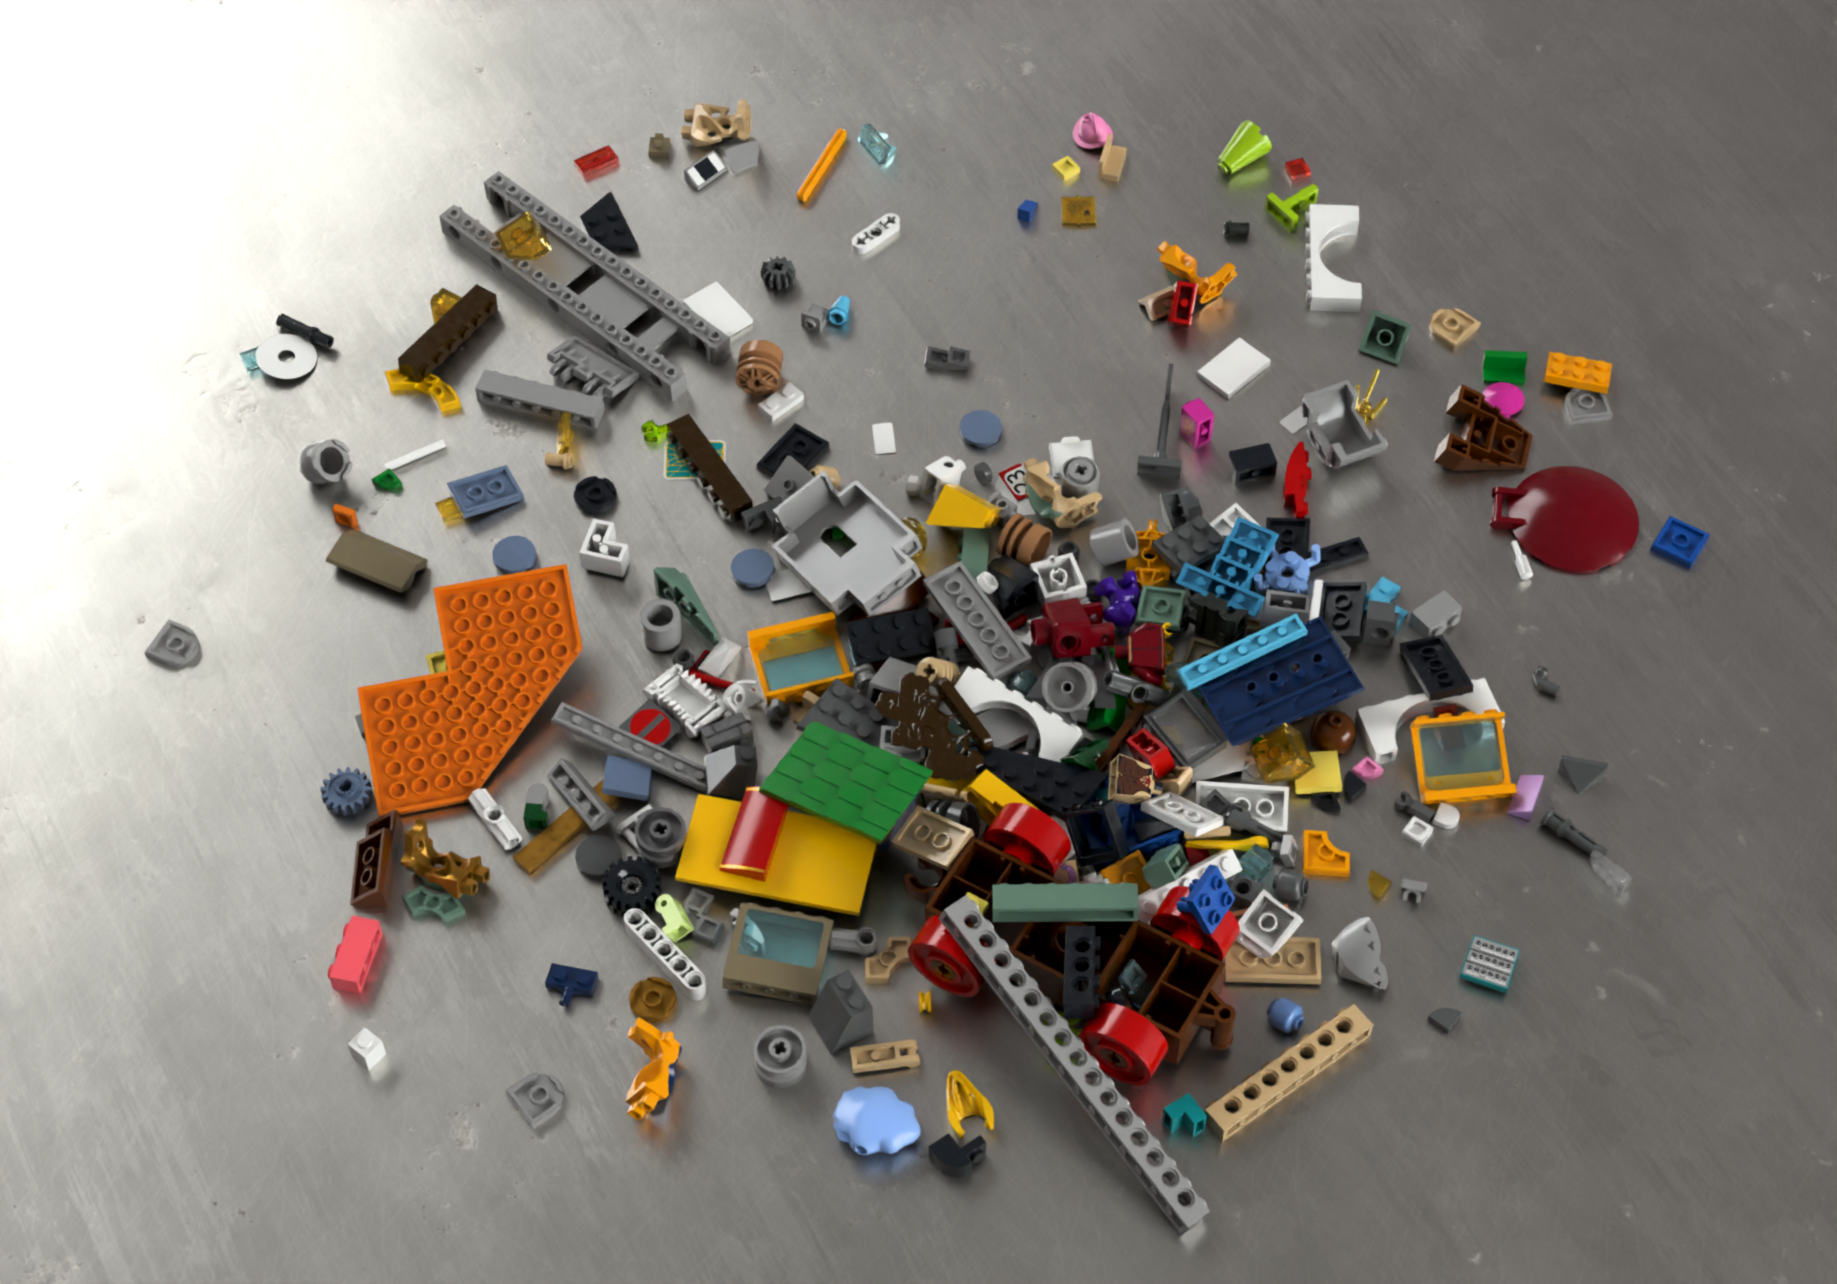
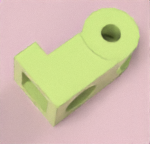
M663 894L657 898L655 909L663 916L667 924L662 930L668 938L676 943L694 930L682 904L678 900L673 899L668 894Z

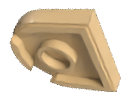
M1442 308L1432 315L1429 329L1437 340L1455 350L1480 327V322L1460 309L1444 310Z

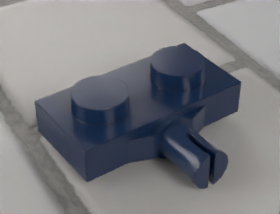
M552 963L545 986L546 988L560 991L562 996L559 1004L564 1006L565 1003V1007H568L572 995L581 994L592 997L598 979V972Z

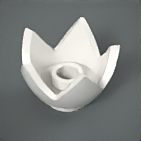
M755 680L737 681L724 692V702L730 713L735 715L742 712L746 720H751L748 708L764 701L751 689L756 683Z

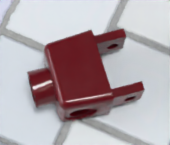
M1078 598L1048 602L1042 608L1043 618L1031 620L1030 623L1031 638L1034 646L1048 645L1053 656L1056 658L1091 655V648L1114 645L1113 622L1103 623V605L1101 602L1081 604ZM1092 614H1097L1095 618H1090ZM1104 634H1108L1106 638L1101 639Z

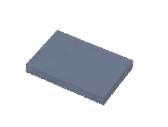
M507 465L447 483V490L463 519L524 500V495Z

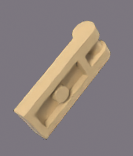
M909 1039L850 1047L853 1074L905 1066L910 1068L919 1066L920 1057L916 1054L918 1049L917 1041ZM905 1051L907 1055L900 1056V1052Z

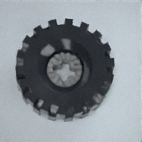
M627 856V861H623L622 858L618 859V864L612 863L609 865L610 871L606 869L604 872L605 878H602L606 905L610 906V910L613 913L617 910V914L620 917H623L632 908H638L648 915L651 913V907L655 908L657 898L662 895L661 877L655 865L651 866V861L648 859L643 862L642 857L637 856L636 860H633L632 856ZM633 885L634 888H636V892L633 891L632 893V891L629 890V886Z

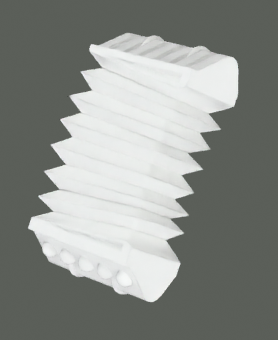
M678 663L667 669L665 673L643 689L647 699L650 698L661 709L664 707V711L668 712V715L674 716V720H677L683 726L681 729L685 728L686 736L689 739L698 737L700 729L711 725L712 722H716L728 710L720 698L716 699V693L712 695V689L707 690V683L701 684V678L696 679L695 674L689 676L688 670L683 672V666Z

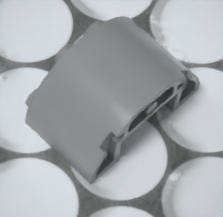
M1349 380L1302 395L1303 418L1307 417L1308 419L1307 425L1309 427H1306V431L1311 444L1322 462L1328 467L1333 466V469L1382 453L1388 447L1387 439L1384 435H1381L1378 428L1374 429L1373 433L1368 431L1364 418L1357 413L1355 405L1358 392L1354 386L1352 387Z

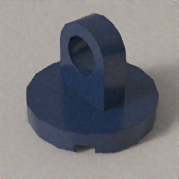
M1116 801L1114 803L1126 836L1133 829L1134 811L1133 808L1129 807L1130 804ZM1103 812L1090 813V825L1093 829L1101 832L1103 843L1108 846L1113 845ZM1098 814L1103 816L1102 823L1098 820Z

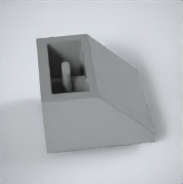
M1267 590L1262 629L1294 614L1298 615L1302 623L1308 622L1311 595Z

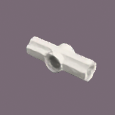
M478 788L473 791L470 797H468V801L484 821L487 830L493 833L505 850H512L517 847L522 841V837L504 814L503 808L496 804L485 788Z

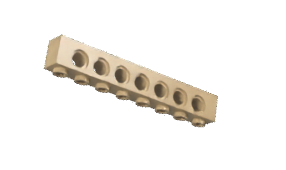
M1355 1004L1349 1008L1344 1007L1336 1013L1335 1018L1329 1022L1328 1020L1322 1022L1311 1035L1309 1033L1305 1034L1297 1045L1287 1047L1281 1052L1280 1057L1274 1061H1267L1259 1072L1249 1074L1245 1077L1242 1084L1229 1088L1218 1101L1215 1099L1208 1103L1205 1107V1114L1207 1115L1206 1124L1223 1142L1371 1036L1373 1024ZM1338 1029H1344L1347 1033H1341ZM1320 1042H1326L1329 1046H1323ZM1307 1055L1310 1059H1304L1301 1056ZM1288 1068L1292 1070V1072L1288 1073L1283 1071L1282 1069ZM1269 1081L1274 1085L1267 1086L1263 1082ZM1245 1095H1252L1255 1098L1248 1099L1245 1097ZM1233 1108L1236 1112L1230 1113L1226 1109Z

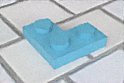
M1381 577L1366 596L1364 614L1366 615L1369 600L1392 603L1399 594L1401 587ZM1395 605V613H1399L1396 626L1397 631L1408 617V612Z

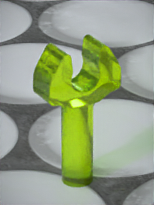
M653 420L645 422L641 426L642 433L652 432L644 434V441L657 442L659 435L667 432V424L658 426Z

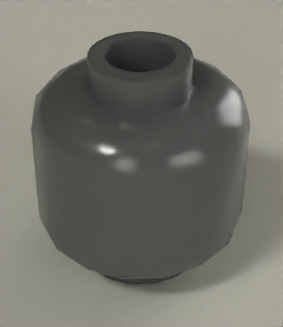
M1282 869L1278 876H1274L1272 887L1276 890L1279 898L1299 901L1308 893L1309 879L1305 877L1302 871Z

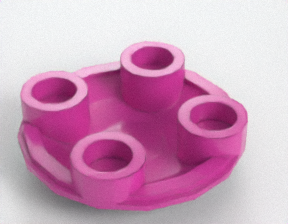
M1493 383L1483 391V395L1486 397L1484 400L1492 407L1497 406L1500 408V413L1506 418L1519 412L1524 406L1525 398L1523 392L1511 383Z

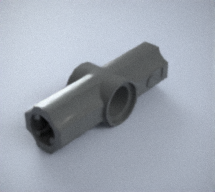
M1110 670L1103 678L1102 687L1105 690L1131 698L1136 703H1145L1158 708L1170 700V692L1167 689L1144 682L1137 676H1127Z

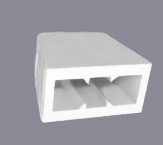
M944 456L925 467L920 497L934 506L945 484L960 485L961 473L966 469L965 463L960 459L954 461L950 457Z

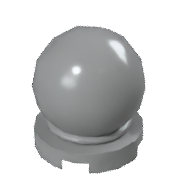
M337 439L313 442L300 452L298 460L300 473L306 480L316 484L343 480L348 476L352 468V462H350L348 454L350 450L343 442Z

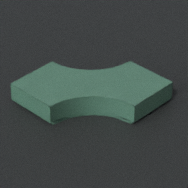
M423 885L401 896L412 917L422 914L434 915L445 924L465 914V909L459 899H455L449 893H432Z

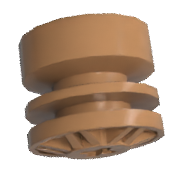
M752 340L743 344L739 352V364L735 376L736 384L743 391L753 395L773 393L777 390L780 382V371L783 363L782 350L774 343L766 340Z
M1017 513L1010 518L1002 530L997 543V553L1001 556L1006 554L1013 559L1016 558V561L1030 569L1031 563L1042 561L1051 543L1052 531L1039 523L1033 525L1031 519Z

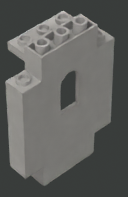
M822 471L772 510L776 516L774 519L780 531L785 535L772 545L778 559L822 602L834 611L837 616L855 602L870 617L921 577L915 562L910 559L923 549L917 535L857 480L839 493L834 488L828 474ZM828 528H839L856 546L840 558L821 540L823 532Z

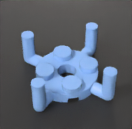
M1318 544L1312 545V557L1304 560L1294 551L1279 554L1274 545L1269 555L1271 560L1266 564V580L1263 581L1262 575L1259 573L1253 577L1255 592L1261 593L1270 588L1275 591L1309 595L1307 585L1310 576L1309 568L1320 562V546ZM1284 571H1291L1293 573L1291 577H1284L1281 574Z

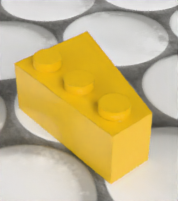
M987 769L977 775L963 789V791L968 793V801L976 806L978 814L989 826L1003 806L1008 803H1022L1038 809Z

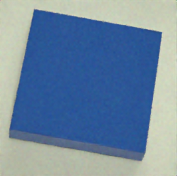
M1669 516L1650 550L1691 568L1709 539L1710 534Z

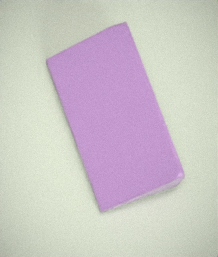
M1520 775L1516 786L1517 793L1513 795L1508 814L1530 821L1544 779L1543 775Z

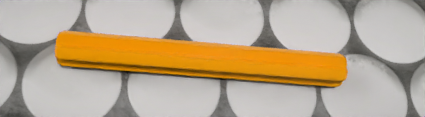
M837 129L796 193L797 200L802 202L807 200L846 139V130Z

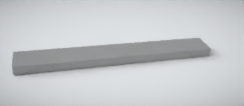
M561 702L551 718V723L707 794L705 767L563 702Z

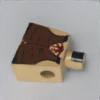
M1118 754L1110 762L1108 800L1113 799L1114 802L1123 801L1128 804H1141L1147 801L1151 794L1160 795L1163 790V782L1152 780L1153 768L1150 765Z

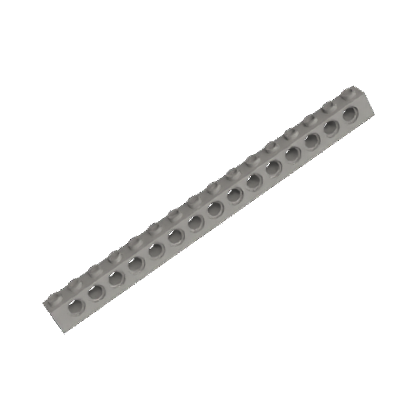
M965 895L944 909L938 919L960 945L967 957L1180 1235L1209 1213L1210 1210L1207 1208L1206 1201L1193 1190L1190 1180L1176 1168L1173 1158L1166 1155L1161 1148L1159 1140L1146 1129L1143 1119L1133 1112L1126 1097L1120 1095L1116 1090L1113 1080L1103 1073L1096 1058L1090 1056L1084 1048L1082 1040L1070 1030L1066 1019L1056 1012L1052 1001L1043 995L1036 980L1026 973L1022 962L1010 952L1006 941L996 934L992 923L979 912L976 902L970 900ZM964 921L971 922L973 928L966 926ZM979 940L985 941L988 947H983ZM996 959L1001 961L1003 967H999L998 965H996L994 960ZM1009 979L1015 980L1018 984V987L1013 986L1010 983ZM1024 998L1031 1000L1033 1006L1027 1005ZM1039 1018L1045 1019L1048 1026L1043 1025ZM1055 1038L1061 1039L1063 1046L1058 1045ZM1070 1057L1075 1058L1078 1065H1074L1070 1061ZM1085 1077H1089L1094 1085H1089ZM1100 1097L1106 1098L1109 1105L1103 1104ZM1116 1117H1120L1124 1125H1120L1116 1121ZM1131 1136L1138 1139L1139 1145H1135L1132 1142ZM1147 1156L1154 1160L1155 1166L1148 1163ZM1162 1176L1169 1180L1170 1186L1163 1182ZM1178 1197L1184 1199L1186 1206L1178 1202Z

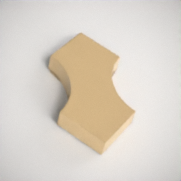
M888 937L885 948L879 954L865 958V984L889 983L890 975L897 966L905 962H911L908 956V947L912 943V937Z

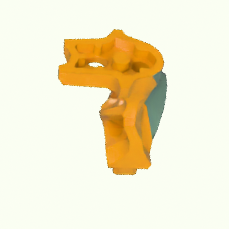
M1164 241L1157 248L1162 255L1159 259L1163 263L1173 284L1177 281L1198 284L1196 299L1201 304L1219 296L1226 285L1238 275L1234 271L1236 267L1232 263H1227L1213 276L1201 278L1197 275L1196 259L1184 253L1177 245L1174 244L1171 247Z

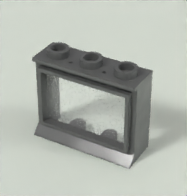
M1186 688L1149 714L1143 716L1141 727L1145 728L1168 747L1176 767H1191L1194 769L1227 746L1228 739L1221 727L1191 690L1187 691Z

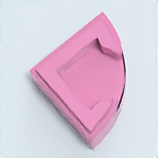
M1366 756L1351 769V772L1359 778L1373 779L1381 776L1384 769L1370 757Z

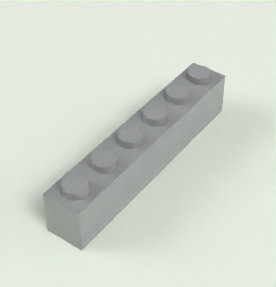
M484 369L475 387L478 402L596 431L605 412L603 398L522 379L517 376L501 374L497 371Z

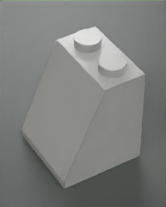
M889 657L869 682L867 699L875 704L881 692L899 693V679L910 672L916 675L917 666Z

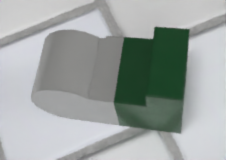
M533 784L528 789L523 816L525 829L544 830L549 826L548 812H545V808L549 805L550 799L548 789L544 784Z

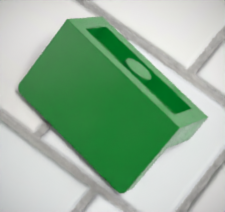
M1485 350L1482 361L1483 383L1506 382L1524 385L1526 382L1527 352Z

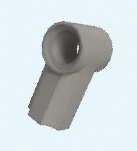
M868 927L862 928L859 931L833 928L830 937V949L857 952L862 957H871L877 952V934ZM870 941L871 943L863 944L862 942Z

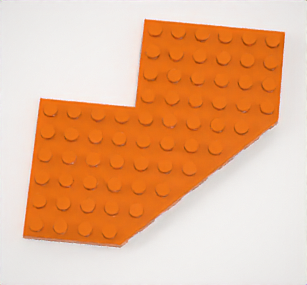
M567 564L433 588L448 671L357 688L379 817L394 809L401 815L469 802L468 797H470L472 792L481 788L583 650Z

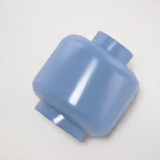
M1285 997L1275 999L1268 1007L1267 1016L1269 1023L1282 1032L1290 1033L1295 1029H1300L1303 1025V1009L1290 999Z

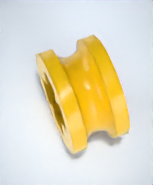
M919 991V1013H922L923 1010L931 1012V991H927L925 994Z

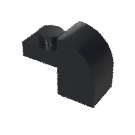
M948 1133L929 1146V1158L943 1174L956 1178L972 1174V1162L980 1161L986 1153V1141L981 1135L960 1148Z

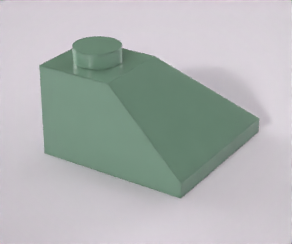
M1373 310L1359 351L1398 364L1412 324L1382 311Z

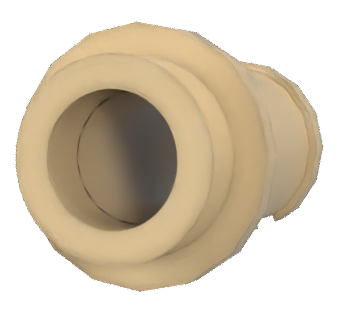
M547 452L545 455V465L563 467V469L571 468L573 465V455H570L568 452L565 454Z

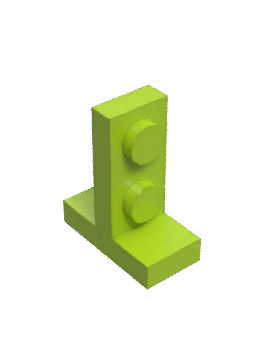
M1313 183L1307 188H1302L1292 197H1287L1284 201L1280 200L1272 192L1266 195L1264 210L1287 231L1293 233L1297 230L1299 216L1297 213L1309 207L1310 204L1317 202L1319 188Z

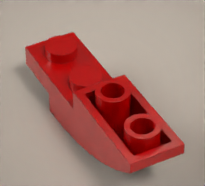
M1304 442L1297 444L1289 458L1283 486V507H1292L1294 518H1304L1305 515H1308V502H1304V498L1306 496L1308 480L1312 478L1311 467H1307L1309 452L1305 450Z

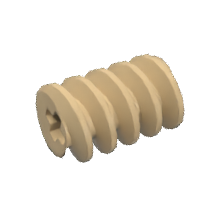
M927 657L921 660L916 668V675L928 677L929 686L935 687L936 681L943 677L948 678L953 686L961 678L960 670L955 663L934 657Z

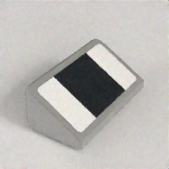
M712 150L684 170L685 181L699 191L726 172L728 168L718 154Z

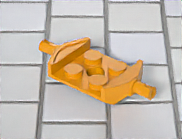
M1153 519L1148 521L1147 531H1136L1139 552L1137 556L1127 559L1126 572L1135 571L1138 587L1141 591L1143 585L1162 588L1169 587L1170 566L1151 548L1153 541L1165 535V533L1158 532V521L1155 519L1153 525ZM1152 554L1155 558L1147 559L1144 555Z

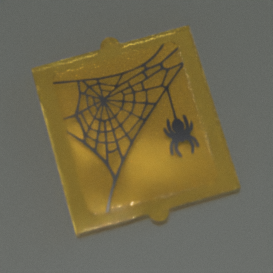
M1076 195V197H1061L1062 226H1096L1094 196L1080 197Z

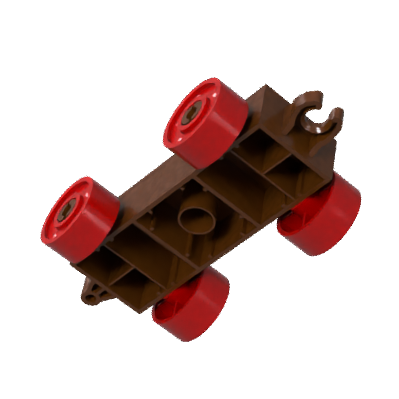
M1008 803L1003 806L986 831L984 842L972 837L949 871L918 858L919 869L933 870L938 874L939 880L936 884L925 886L918 881L914 874L908 873L904 876V888L908 895L926 905L925 924L908 947L909 959L927 980L954 995L962 997L975 996L986 981L938 919L944 909L964 897L967 892L989 903V908L983 917L992 923L996 934L1006 941L1010 952L1022 962L1026 973L1036 980L1043 995L1063 1007L1066 926H1095L1096 936L1101 938V950H1096V955H1100V969L1095 971V974L1100 976V989H1095V994H1099V1009L1094 1010V1019H1086L1088 1021L1078 1037L1084 1043V1048L1090 1056L1096 1058L1100 1069L1106 1075L1130 1085L1140 1086L1147 1084L1163 1059L1177 1066L1200 1027L1211 1032L1210 1042L1213 1048L1225 1050L1232 1045L1236 1012L1219 995L1222 992L1226 966L1222 961L1239 935V923L1233 913L1228 910L1212 935L1204 933L1192 913L1179 912L1177 910L1178 900L1181 901L1180 897L1187 898L1190 894L1189 887L1177 886L1170 889L1152 917L1150 925L1140 920L993 922L992 885H999L1001 883L1066 884L1054 878V875L1069 854L1071 842L1063 828L1042 811L1022 803ZM964 921L966 926L973 928L971 922ZM979 940L983 947H988L985 941ZM996 959L994 960L996 965H998L999 967H1003L1001 961ZM1119 986L1126 1005L1121 1006L1107 1003V992Z

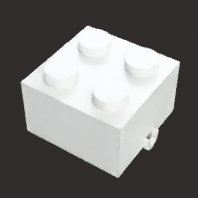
M1073 553L1057 557L1050 555L1046 560L1030 564V569L1039 575L1038 600L1042 608L1048 602L1078 598L1080 601L1086 598L1087 586Z

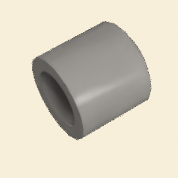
M1078 456L1070 458L1063 464L1060 480L1062 496L1078 499L1093 492H1099L1100 470L1094 460Z
M1124 518L1091 530V550L1101 565L1108 566L1138 555L1139 543L1132 524Z
M656 599L648 602L643 607L640 613V621L645 644L650 649L659 652L674 649L682 639L681 617L677 605L666 599Z

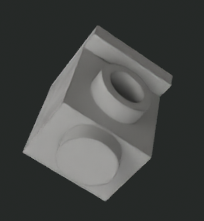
M996 490L986 500L1001 508L999 512L1001 517L996 525L1004 529L1010 518L1017 514V505L1002 496L999 490Z

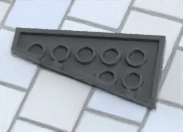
M836 678L798 723L796 729L804 732L811 722H818L873 747H880L881 726L897 727L899 721L885 718L876 709L873 702ZM927 747L925 751V759L929 753V749ZM925 759L918 764L925 766Z

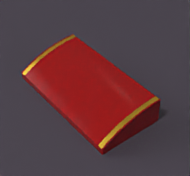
M752 786L746 788L720 871L765 882L790 805L759 792L760 787Z

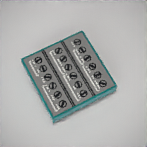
M1474 935L1460 978L1506 993L1520 950Z

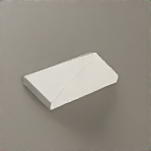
M722 637L698 667V670L706 675L719 678L739 653L741 646Z

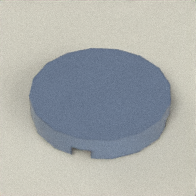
M985 410L971 411L962 418L959 432L965 443L976 445L979 448L989 447L999 440L1002 424L995 414Z
M518 535L508 536L501 539L495 545L492 551L493 563L504 574L524 572L526 569H530L536 561L535 547L526 537Z
M761 549L744 550L738 553L731 563L733 579L737 584L746 585L747 588L765 585L771 580V576L775 571L773 558L769 553Z

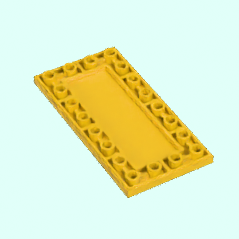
M698 794L676 872V881L845 914L860 915L877 846L876 842L816 816L788 811L765 882L720 871V866L742 802Z

